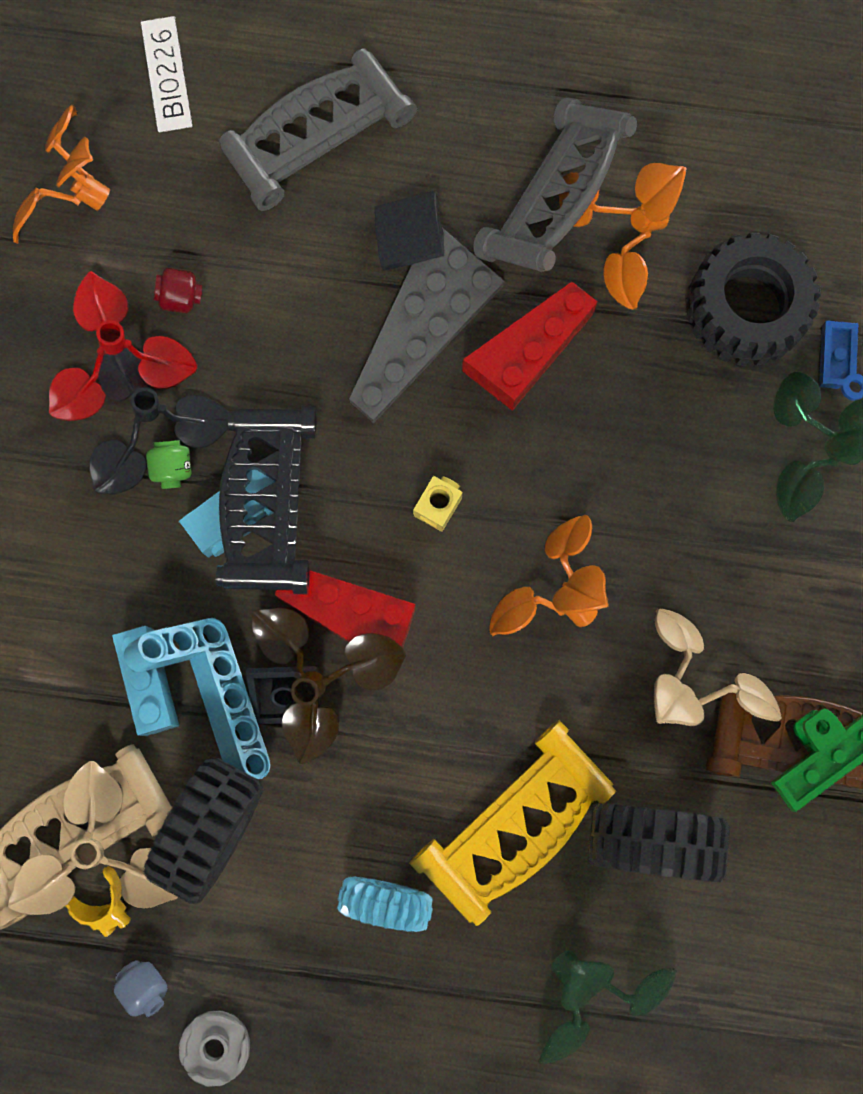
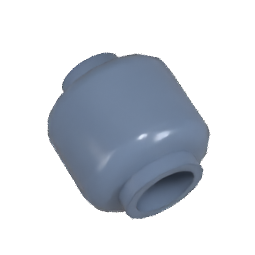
M131 962L117 974L114 994L131 1016L145 1014L149 1017L164 1005L162 999L167 993L168 985L150 962Z

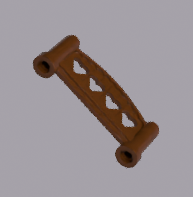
M727 693L721 696L712 757H707L705 771L723 776L740 777L741 767L744 764L784 773L811 753L807 752L803 745L795 751L785 728L788 720L797 721L811 710L828 709L845 728L863 713L826 700L802 696L773 695L779 706L782 718L779 720L778 728L762 744L752 723L753 714L740 706L736 693ZM863 763L835 784L863 789Z

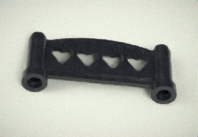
M302 405L301 410L235 409V411H229L228 429L229 431H235L236 434L225 461L220 484L219 524L226 563H224V566H217L216 585L224 589L293 590L295 595H308L310 582L309 560H296L301 444L302 439H316V406ZM253 440H260L277 451L256 463L248 460V456L252 453L249 444ZM251 470H258L275 481L256 493H248L246 491V487L250 483L247 474ZM248 501H256L274 512L255 524L248 525L244 523V517L248 514L244 507ZM247 532H254L272 544L250 557H246L241 553L246 545L242 537Z

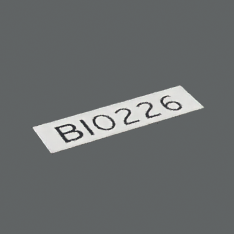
M175 17L142 21L141 26L158 133L192 127Z

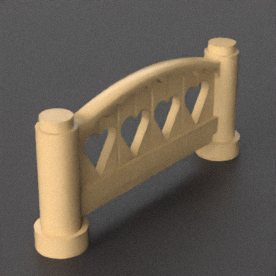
M134 744L124 747L115 754L118 759L116 764L102 768L120 783L123 794L120 814L118 813L112 820L105 823L95 821L92 839L99 841L104 850L144 825L147 826L151 836L157 835L166 816L172 809L140 749H136ZM71 779L33 800L0 829V930L28 915L8 907L15 879L22 865L6 857L5 850L10 844L17 845L20 838L26 836L31 841L30 858L37 855H51L58 858L62 863L63 869H65L72 861V847L78 841L84 839L86 830L69 822L63 810L64 794ZM53 818H57L61 822L59 850L36 838L37 828L42 825L48 826L49 821Z

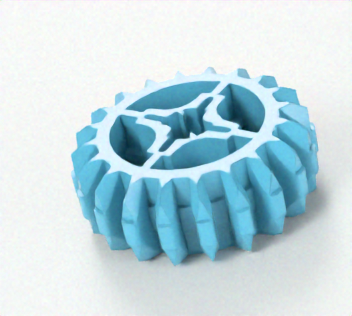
M356 876L344 879L337 899L339 900L337 909L344 916L363 923L372 924L373 926L407 932L426 930L428 921L431 920L433 900L425 892L409 888L408 886Z

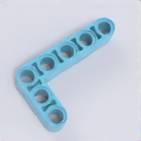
M208 618L143 634L125 648L124 660L129 668L137 672L190 660L222 760L258 780L268 774L270 759L228 632L220 620ZM203 633L207 636L209 642L205 640ZM173 640L178 643L180 650L175 647ZM142 647L147 649L149 657L144 655ZM213 664L218 668L219 674L214 670ZM224 697L229 701L230 707L226 705ZM235 729L240 734V740L237 738L235 734ZM246 762L251 768V773L246 768Z

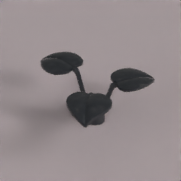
M124 348L121 353L116 355L105 354L99 372L101 388L110 399L117 402L124 401L131 396V406L135 417L133 419L134 425L128 448L120 441L110 440L101 443L93 451L89 468L94 491L99 494H118L132 489L142 480L146 472L147 462L143 455L133 452L141 422H151L159 416V413H162L171 421L177 422L175 434L184 445L191 448H204L215 443L228 430V411L209 398L191 395L178 401L176 405L177 415H174L166 409L165 405L159 404L155 391L150 389V386L140 377L138 366L142 359L136 358L127 348Z

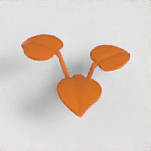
M70 105L64 111L61 118L53 126L45 151L49 153L54 147L67 160V164L58 177L56 186L60 188L72 176L75 180L70 190L75 194L72 196L36 187L23 201L15 216L13 241L17 244L19 230L33 212L37 202L44 196L71 201L76 205H79L82 201L98 211L110 193L108 187L95 180L93 176L82 168L87 163L93 161L89 151L88 138L83 137L70 155L61 146L62 134L65 132L71 117L77 115L76 108L73 105Z
M650 163L640 170L635 184L636 196L642 202L641 206L637 208L598 206L595 204L599 196L598 190L589 207L574 225V227L587 225L592 219L593 211L631 215L632 226L641 234L622 248L621 254H610L604 266V280L608 291L617 302L629 309H637L639 299L646 288L648 279L646 262L638 253L629 252V250L643 239L650 238L651 231L661 230L667 226L669 215L672 213L683 187L687 169L684 166L664 163ZM580 172L569 173L563 179L567 184H574L578 180ZM569 192L559 194L560 208L563 204L562 200L569 195Z
M587 515L575 517L561 524L549 535L545 544V553L549 558L556 559L560 557V561L569 577L568 582L563 583V587L555 593L552 602L541 596L534 597V591L531 587L518 588L507 594L493 612L490 622V634L492 636L511 634L523 629L534 618L537 610L536 604H542L556 611L560 616L566 614L578 627L589 625L596 618L597 609L608 607L605 589L606 579L601 568L590 565L573 573L568 563V555L579 554L590 540L592 523Z

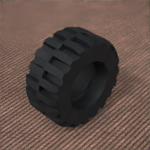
M759 232L748 233L745 239L739 234L730 237L727 244L721 242L715 246L711 254H707L690 284L691 288L686 299V304L690 306L687 311L688 322H695L696 325L692 330L697 339L703 337L706 341L703 347L709 352L713 349L720 353L719 359L727 362L731 357L736 359V365L746 366L750 360H753L755 366L766 364L769 359L775 361L783 357L787 351H791L813 325V319L817 316L820 304L816 302L821 296L820 286L818 284L814 285V281L818 276L815 268L807 267L806 263L809 261L807 256L803 252L798 255L793 250L795 245L789 241H786L785 244L777 241L778 236L768 234L766 238H760ZM740 277L754 278L765 283L774 292L778 300L779 317L773 322L762 324L752 323L740 318L731 310L726 301L724 293L725 284L732 279Z
M211 758L204 761L202 766H199L195 771L193 777L189 779L182 793L179 794L155 837V842L150 848L148 859L144 865V874L147 880L189 904L202 902L226 867L254 815L263 792L260 781L219 758Z
M597 803L592 810L588 859L592 866L683 879L722 882L727 875L730 826L724 818Z

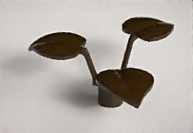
M285 607L257 609L252 612L253 632L260 649L267 658L283 665L289 663L295 654L297 656V668L294 673V677L297 680L291 688V695L296 703L290 706L284 713L282 727L284 735L292 747L299 764L307 763L322 755L332 745L338 735L339 720L336 712L329 707H318L317 700L324 694L326 685L348 671L353 670L354 680L359 686L368 690H381L394 681L406 658L404 649L393 639L381 634L365 633L356 636L346 645L345 655L351 664L342 667L327 677H323L316 671L304 673L303 652L300 647L304 646L309 639V628L305 618L297 611Z

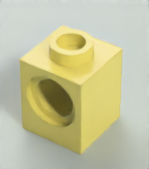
M433 476L413 509L414 516L443 532L462 499L463 492L458 490L460 486L447 477L443 476L440 480ZM438 494L446 496L449 500L448 505L442 509L433 507L430 503L433 496Z

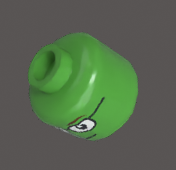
M180 440L154 442V448L149 449L146 454L149 479L153 482H161V489L181 487V480L190 478L192 473L189 449L186 446L180 445Z

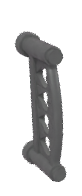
M360 49L352 56L353 66L327 74L290 92L257 118L245 133L239 135L235 131H228L220 137L221 150L251 191V200L258 210H269L283 199L285 192L279 182L383 117L386 118L393 128H399L407 124L415 116L417 106L408 95L401 93L371 52L366 49ZM350 84H357L360 87V105L355 106L339 100L335 97L336 93L342 90L346 91ZM325 100L332 101L333 122L330 123L310 115V109L320 107V104ZM297 117H305L307 119V138L302 139L284 132V125L293 123ZM271 133H278L280 135V155L277 156L256 147L257 142L267 140Z
M563 98L560 100L554 113L555 126L558 130L562 131L501 231L484 227L477 233L474 240V253L476 257L489 262L501 260L540 272L551 270L556 260L552 249L573 228L591 204L607 175L619 139L631 137L635 133L637 128L636 118L626 112L582 105L576 99ZM598 139L602 140L595 147L594 154L589 158L582 157L577 150V147ZM583 165L586 166L579 173V178L574 184H567L561 176V173ZM569 192V195L562 200L561 208L556 211H551L545 203V199L548 197ZM552 218L553 221L546 227L545 234L542 237L535 238L528 228L529 225Z

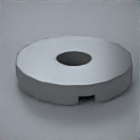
M208 1011L197 1016L184 1030L179 1042V1058L182 1066L184 1065L188 1075L195 1082L205 1086H222L233 1080L242 1072L250 1055V1037L245 1025L236 1016L225 1011ZM211 1039L219 1040L224 1046V1054L218 1058L209 1056L205 1048L207 1041Z

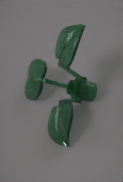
M801 372L790 373L783 380L774 400V415L780 424L788 427L798 425L804 418L807 423L828 435L830 438L825 443V451L829 459L812 461L807 467L802 462L794 461L782 471L777 482L776 497L780 511L789 522H794L798 517L812 510L823 495L824 479L819 471L814 470L816 467L827 465L835 467L838 462L856 465L863 459V399L850 403L842 411L838 420L840 431L833 432L809 415L810 412L820 405L821 392L816 381Z
M571 950L560 954L553 961L551 970L564 985L561 989L563 992L561 1005L565 1010H572L573 1019L571 1022L562 1024L551 1035L538 1060L539 1064H549L562 1060L582 1046L589 1034L590 1026L587 1022H581L582 1018L578 1008L587 1004L596 993L606 988L626 1003L631 1004L629 1008L631 1015H644L654 1010L663 1002L673 986L677 971L674 968L657 970L649 974L638 985L634 994L628 995L610 983L614 976V969L609 964L592 961L581 962Z

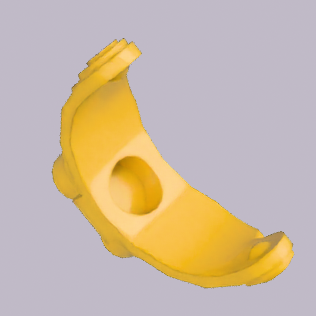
M111 866L103 869V875L110 884V904L90 906L73 896L71 901L65 906L68 908V912L73 919L80 924L89 925L93 930H99L104 937L109 936L115 930V926L122 929L131 921V918L125 912L126 906L120 900L122 896L121 880L115 869Z

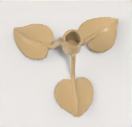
M657 609L655 611V626L661 639L672 649L684 652V659L675 677L664 674L655 682L654 704L657 723H678L687 726L698 725L704 719L702 705L731 692L736 693L738 703L749 713L770 721H779L782 718L779 706L769 688L760 679L746 673L736 676V685L731 684L698 700L693 690L687 685L682 684L680 680L692 658V652L699 654L704 650L702 636L698 629L682 615L665 609Z
M89 761L72 777L63 798V810L69 822L72 824L88 822L84 839L78 841L72 847V861L63 869L60 860L51 855H37L27 860L16 876L8 907L14 911L30 915L56 912L65 907L75 894V884L66 875L71 873L76 866L81 869H88L97 866L99 863L126 871L120 878L122 885L121 894L123 899L134 907L151 908L175 900L178 897L147 880L144 874V865L148 859L150 848H141L135 851L129 865L105 857L102 844L92 839L95 821L105 823L112 820L121 809L123 794L120 785L110 774L103 770L96 762Z

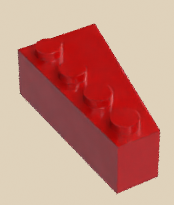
M573 282L569 283L464 358L462 371L513 411L592 317L598 301Z
M311 570L308 595H295L293 590H276L275 596L279 600L348 643L358 635L376 633L393 639L403 648L416 610L414 603Z

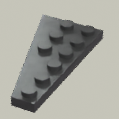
M444 229V256L412 264L349 398L350 403L373 423L378 420L504 286V280Z

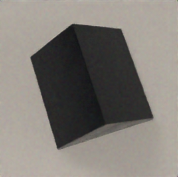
M317 666L303 667L304 673L316 671L321 674L320 668ZM297 667L254 668L246 670L250 702L258 724L282 723L286 710L296 703L291 695V688L297 680L294 677ZM320 697V698L317 700V701H318V707H321V697Z

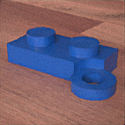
M825 321L822 324L819 387L836 389L841 387L843 395L853 401L863 398V376L856 374L858 323ZM851 382H857L860 385L859 392L851 391L849 386Z

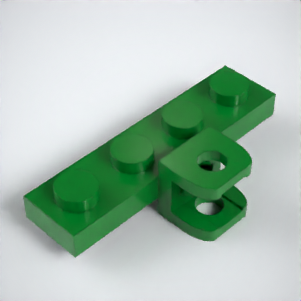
M828 709L811 710L793 724L797 738L807 752L811 753L771 781V784L792 812H797L863 762V714L845 728Z

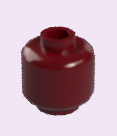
M166 268L162 275H156L154 301L159 302V307L162 310L186 314L192 310L193 304H200L202 285L196 284V276L193 272Z

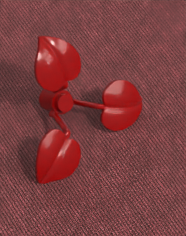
M90 271L77 289L73 311L77 323L84 330L96 331L100 347L97 349L93 374L89 378V375L80 368H68L60 371L50 385L49 414L60 420L77 421L93 416L102 408L105 403L106 394L103 392L101 385L95 381L99 376L105 354L116 355L121 353L124 348H127L136 358L142 359L138 366L139 375L147 385L156 389H168L178 385L196 372L197 363L184 346L164 336L148 338L144 343V353L139 352L130 340L125 339L124 330L120 324L128 312L126 296L118 287Z

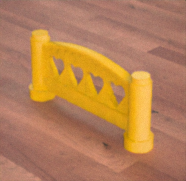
M560 720L553 723L535 741V744L544 754L445 849L433 839L409 863L419 874L424 872L469 923L473 922L476 926L480 925L491 914V910L488 908V903L491 900L506 894L528 880L561 850L581 823L593 801L604 804L616 792L612 787L613 783L567 735L569 729ZM547 782L571 787L575 790L576 798L572 802H566V807L562 812H555L552 809ZM522 806L550 813V824L541 826V831L537 836H530L527 833ZM497 830L524 836L527 842L526 847L522 850H516L514 859H503ZM472 854L495 859L501 863V871L498 874L491 875V880L488 884L482 885L477 882Z

